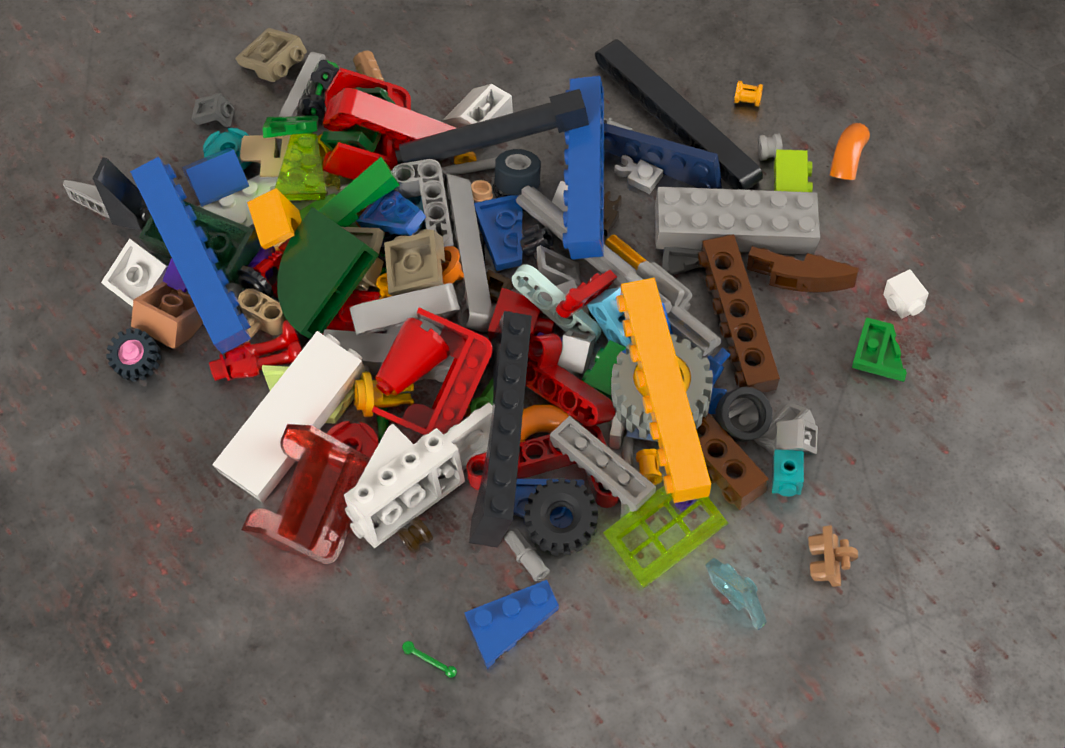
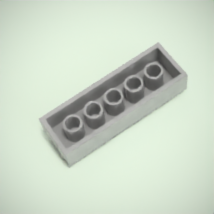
M658 187L655 200L656 249L679 247L701 250L704 240L734 234L740 252H750L753 246L765 248L774 253H809L814 255L820 240L817 193Z

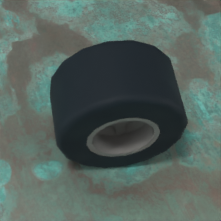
M511 149L502 152L495 159L494 183L502 192L520 196L522 189L528 185L536 189L539 187L541 161L534 153L524 149Z

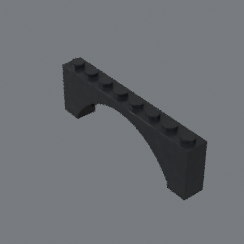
M504 311L491 340L492 355L487 367H491L493 372L492 418L482 479L471 518L469 543L497 548L513 521L532 319L530 315Z

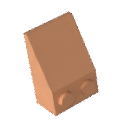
M165 282L158 284L133 300L131 327L140 329L142 332L145 331L152 338L173 349L192 338L203 324L189 292H182L180 289L171 288Z

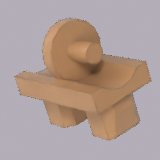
M831 525L823 526V533L808 537L811 554H824L825 559L824 561L811 562L810 574L814 581H829L832 587L841 586L840 562L843 570L850 569V562L858 558V550L849 547V540L847 539L840 540L839 547L838 536L833 534V527Z

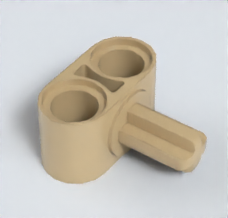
M247 289L241 292L238 301L241 312L244 313L250 323L251 328L247 329L250 337L252 338L259 329L270 335L282 334V324L287 319L282 312L280 303L255 289Z

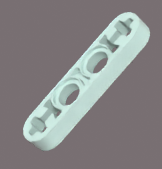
M526 264L521 265L512 276V283L519 292L565 332L570 329L582 333L589 331V335L596 336L595 342L601 334V328L582 309L572 315L573 319H566L558 315L556 307L562 300H566V295L536 268ZM540 292H546L550 294L553 300H544L541 297Z

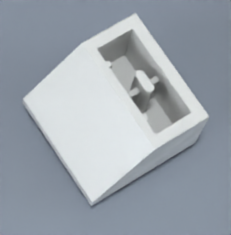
M493 84L473 88L442 122L459 128L513 113L512 95Z

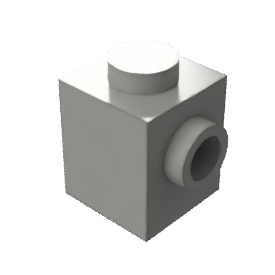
M571 329L563 335L562 352L557 365L573 375L583 374L589 368L596 336Z

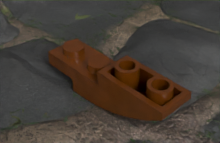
M753 246L749 252L747 270L770 276L769 286L799 292H832L855 287L859 272L857 267H853L848 263L829 260L821 255L807 253L804 261H801L792 256L780 255L768 249Z

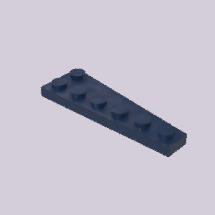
M604 123V151L619 157L623 155L629 156L637 164L640 160H643L662 169L664 175L696 188L722 189L718 154Z

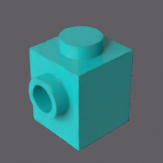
M775 449L772 460V493H779L786 497L796 494L801 495L804 483V451Z

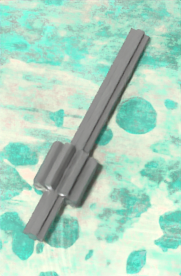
M529 185L524 187L522 194L516 199L517 204L563 241V233H567V227L565 228L563 222L564 211L536 188H531ZM605 244L604 257L584 258L602 274L611 270L617 276L613 283L618 288L623 283L655 277L661 302L665 305L672 331L681 339L685 338L691 341L692 348L699 347L702 350L703 357L705 355L707 357L715 352V348L720 345L721 338L688 312L691 306L688 302L692 298L691 291L657 263L645 261L640 263L638 269L635 270Z

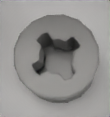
M775 133L771 137L758 135L757 148L760 161H766L770 157L775 158L776 149L783 150L782 139L779 133Z

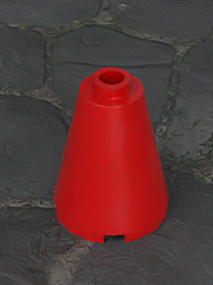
M407 318L403 323L375 377L378 382L376 387L386 396L390 394L397 396L450 356V353H447L450 349L446 342L432 328L428 331L421 328L420 326L423 322L418 319Z

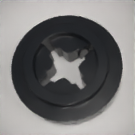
M244 265L237 270L238 282L244 290L255 289L270 298L274 295L271 284L266 281V278L260 272H256L252 267Z

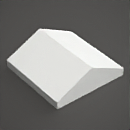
M129 239L101 283L133 307V300L163 282L168 266L138 243Z

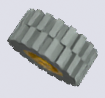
M670 334L697 429L702 424V417L706 418L709 411L713 373L712 370L709 371L710 363L707 357L702 359V350L699 347L691 350V341L684 338L682 343L676 342L677 336ZM631 342L626 346V354L620 352L617 356V364L613 365L611 398L613 406L617 410V419L620 423L626 420V429L633 433L637 428L639 429V437L646 439L647 435L651 434L649 423L653 421L651 413L646 414L644 410L643 396H646L644 387L639 388L637 383L636 371L639 370L637 362H632L629 350V345H632Z

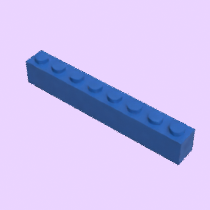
M600 76L570 79V90H566L565 93L580 89L589 125L565 131L566 145H569V149L564 150L565 163L568 165V169L564 170L565 185H568V190H564L563 195L564 204L568 206V210L563 212L565 228L567 227V233H563L564 249H569L571 259L604 257V90Z
M157 157L130 171L215 347L224 354L250 340L251 337L247 329L251 328L250 323L244 313L239 314L236 307L240 306V303L233 291L228 292L225 285L229 284V281L222 269L217 270L215 263L219 261L212 248H206L204 242L208 239L201 226L196 227L194 221L197 219V216L190 205H185L183 200L187 196L180 184L175 185L173 179L177 176L169 163L165 165Z

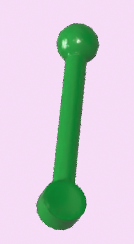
M411 641L403 643L402 649L405 654L413 653L443 670L447 677L452 678L456 676L457 669L454 666H446L414 647Z

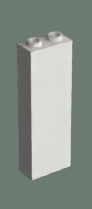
M318 331L314 334L213 463V466L219 473L262 503L268 498L352 389L355 380H358L362 372H365V367L361 361L363 358L353 349L349 348L346 351L340 347L341 343L330 334L324 336Z

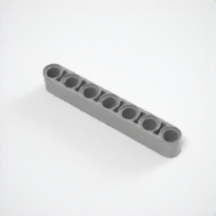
M442 174L454 247L459 250V262L464 273L462 280L453 283L460 311L456 314L458 325L469 330L488 332L493 311L471 183L466 178Z

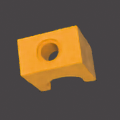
M277 188L247 202L262 248L266 250L274 246L275 250H279L278 247L295 236L294 232L302 222L300 212Z

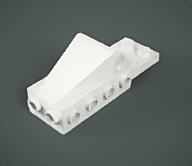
M487 403L482 408L473 411L460 424L451 427L446 434L443 435L436 428L429 434L423 435L415 444L394 424L390 425L357 485L344 494L347 504L345 511L353 522L350 524V527L358 538L364 537L376 548L399 529L410 523L412 519L418 517L464 483L463 471L467 468L468 460L475 455L487 452L493 406ZM440 476H445L443 479H438Z

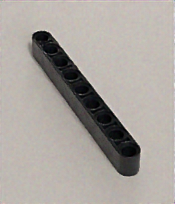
M615 39L595 52V59L598 65L686 146L718 154L721 178L734 190H748L763 179L762 170L748 155L620 40Z

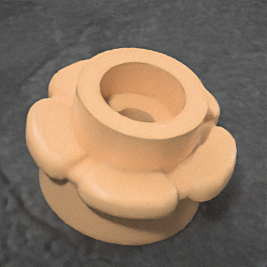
M477 180L471 184L475 203L493 198L492 186L489 182Z

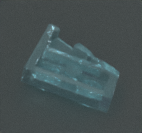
M715 558L710 560L706 564V568L712 584L728 598L738 611L745 607L751 616L752 625L759 630L767 621L756 593L758 589L755 583L750 578H743L737 574L735 569L728 563L724 565Z

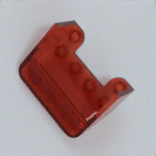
M287 424L280 441L281 449L286 456L296 460L298 464L276 514L264 508L253 509L248 514L241 530L278 549L318 563L331 564L339 557L350 531V524L353 523L345 511L347 504L344 494L357 485L370 458L312 425Z

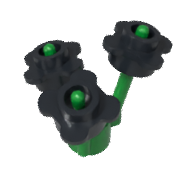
M321 60L316 71L311 73V80L318 82L315 94L304 97L302 100L304 104L302 114L304 116H318V118L324 119L326 106L325 99L321 96L323 87L326 90L328 89L339 71L336 63Z

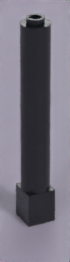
M576 89L549 97L550 103L399 144V150L395 151L398 164L426 159L439 161L555 128L558 129L559 133L587 126L589 121L581 91Z

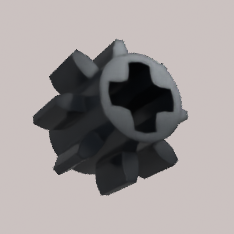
M538 224L523 231L525 237L521 238L520 241L524 253L528 256L534 254L536 260L538 246L541 245L551 250L550 247L554 243L551 232L547 228L540 229Z

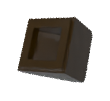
M488 269L486 276L490 300L497 303L501 289L512 290L514 285L512 279Z

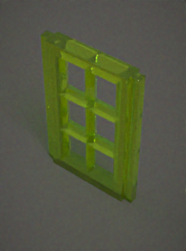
M663 486L637 511H630L603 532L643 588H646L729 524L709 497L698 498L697 501L678 514L669 503L673 499L672 493L667 494L665 486ZM699 505H702L710 517L691 531L682 518ZM664 506L673 519L653 533L645 520ZM677 523L686 536L666 550L658 537ZM640 525L648 535V538L632 551H629L621 539ZM653 542L661 555L642 568L634 555Z

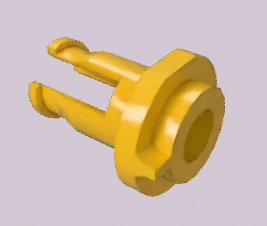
M362 372L361 378L355 380L354 405H356L357 410H362L364 417L373 416L372 409L374 406L384 408L397 407L402 404H408L409 406L414 404L410 393H400L397 396L392 394L386 396L376 387L378 382L372 380L370 372ZM412 384L404 391H414V385Z

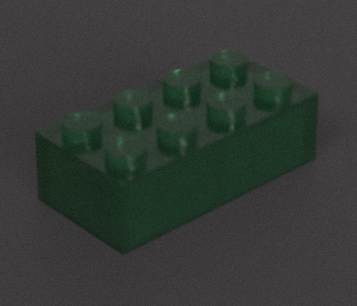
M184 201L186 206L190 205L197 216V219L194 221L196 227L201 226L208 239L204 242L206 248L211 247L219 261L215 263L217 270H223L229 283L240 285L236 274L237 270L243 265L248 266L261 247L256 231ZM150 216L139 235V239L149 250L171 259L172 257L152 216Z

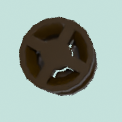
M418 517L412 519L407 528L402 527L397 531L402 542L414 554L420 550V546L423 543H429L433 540L430 530Z

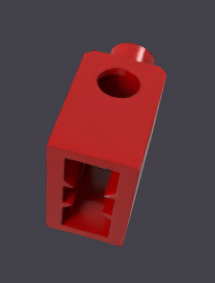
M501 289L488 329L490 342L504 311L532 316L530 337L537 336L539 332L544 334L554 333L555 322L542 318L543 312L529 299L511 290Z

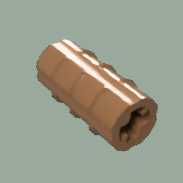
M363 51L354 56L353 62L357 73L384 81L372 52Z

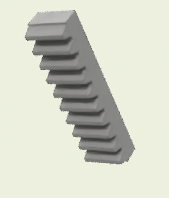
M571 416L550 434V441L555 448L559 447L563 455L567 454L570 461L577 462L580 469L584 468L587 475L594 476L597 483L601 482L605 490H611L614 497L618 496L621 503L627 504L632 512L637 511L656 492V486Z

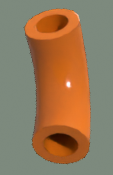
M853 123L841 133L833 156L830 176L855 180L861 152L870 139V132L864 124Z
M531 405L523 408L520 442H524L531 435L538 432L551 434L570 415L554 405Z

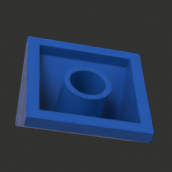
M226 148L182 167L201 207L249 187L236 153L231 148Z

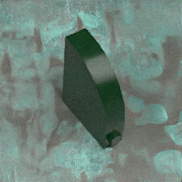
M313 207L295 230V236L290 238L280 262L277 279L278 299L284 316L291 326L310 340L317 331L321 334L324 333V330L329 326L380 255Z

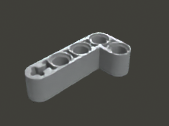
M426 159L395 166L392 173L400 185L395 188V191H398L404 198L421 196L426 216V229L435 230L443 236L444 247L454 246L440 163L433 159Z
M453 283L358 304L351 307L350 312L356 335L361 336L400 327L407 318L411 317L425 321L417 316L419 307L444 319L454 317L460 311Z

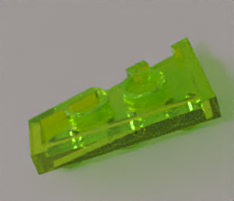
M293 134L290 136L275 186L288 200H325L326 190L317 134Z

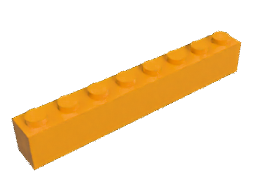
M655 277L621 284L620 295L616 296L619 312H624L626 320H623L625 336L631 337L632 345H629L632 362H637L639 370L636 371L637 383L639 388L644 387L646 396H643L644 410L646 414L651 413L653 421L649 423L651 437L653 440H658L660 448L656 449L659 466H664L667 476H663L666 493H672L674 503L708 497L710 495L711 481Z

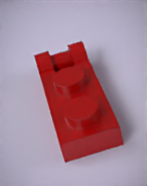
M611 270L602 275L596 273L587 284L583 282L577 288H571L565 296L566 300H562L557 305L556 312L563 318H569L607 290L617 276Z

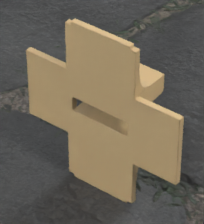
M295 134L263 138V135L244 136L241 143L240 160L241 162L261 163L260 177H291L292 165L294 163L313 161L315 159L316 137L315 135L301 136ZM276 139H282L280 158H278L279 148Z

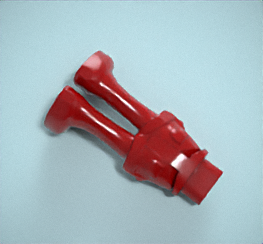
M285 320L282 324L283 331L280 336L256 344L244 342L224 355L219 354V359L209 362L214 380L227 378L230 381L234 378L254 377L260 375L262 365L278 366L292 364L302 351L296 329L291 326L288 320ZM280 350H285V351H283V352H281V353L274 354V355H271V356L260 357V356H263V355H266V354H269V353H272V352H276V351H280Z

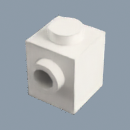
M909 269L887 280L883 295L887 299L890 309L896 311L902 319L909 315L919 314L925 308L929 293Z

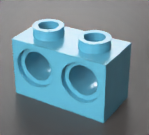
M621 287L605 290L589 302L587 307L608 341L611 340L626 347L631 343V337L625 336L623 320H626L624 312H619L616 296L621 293Z

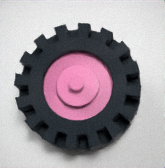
M129 328L126 329V334L120 331L117 333L119 335L118 339L113 337L110 340L114 344L107 347V350L110 352V354H106L107 359L110 361L108 364L124 379L137 381V378L144 380L146 379L145 374L148 373L150 376L154 374L151 371L153 367L158 369L159 364L156 360H161V355L158 353L161 351L160 347L145 331L142 332L137 328L133 331Z

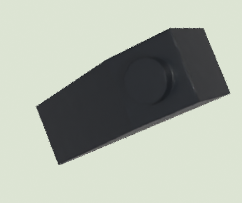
M102 157L93 176V181L112 225L142 230L145 221L149 220L151 214L139 189L108 158Z

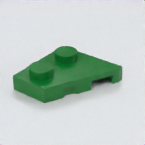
M318 116L267 117L263 125V138L293 134L301 136L312 135L313 132L318 131L319 118Z
M866 317L852 368L902 382L905 381L907 372L902 365L900 358L901 350L895 340L896 332L893 324Z

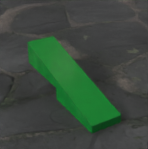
M380 157L324 205L319 212L339 226L347 227L359 219L356 213L400 185L387 163Z

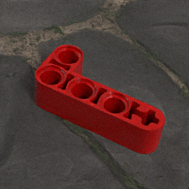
M554 333L530 337L525 386L585 426H595L613 420L616 409L613 406L612 400L557 365L562 352L560 337Z

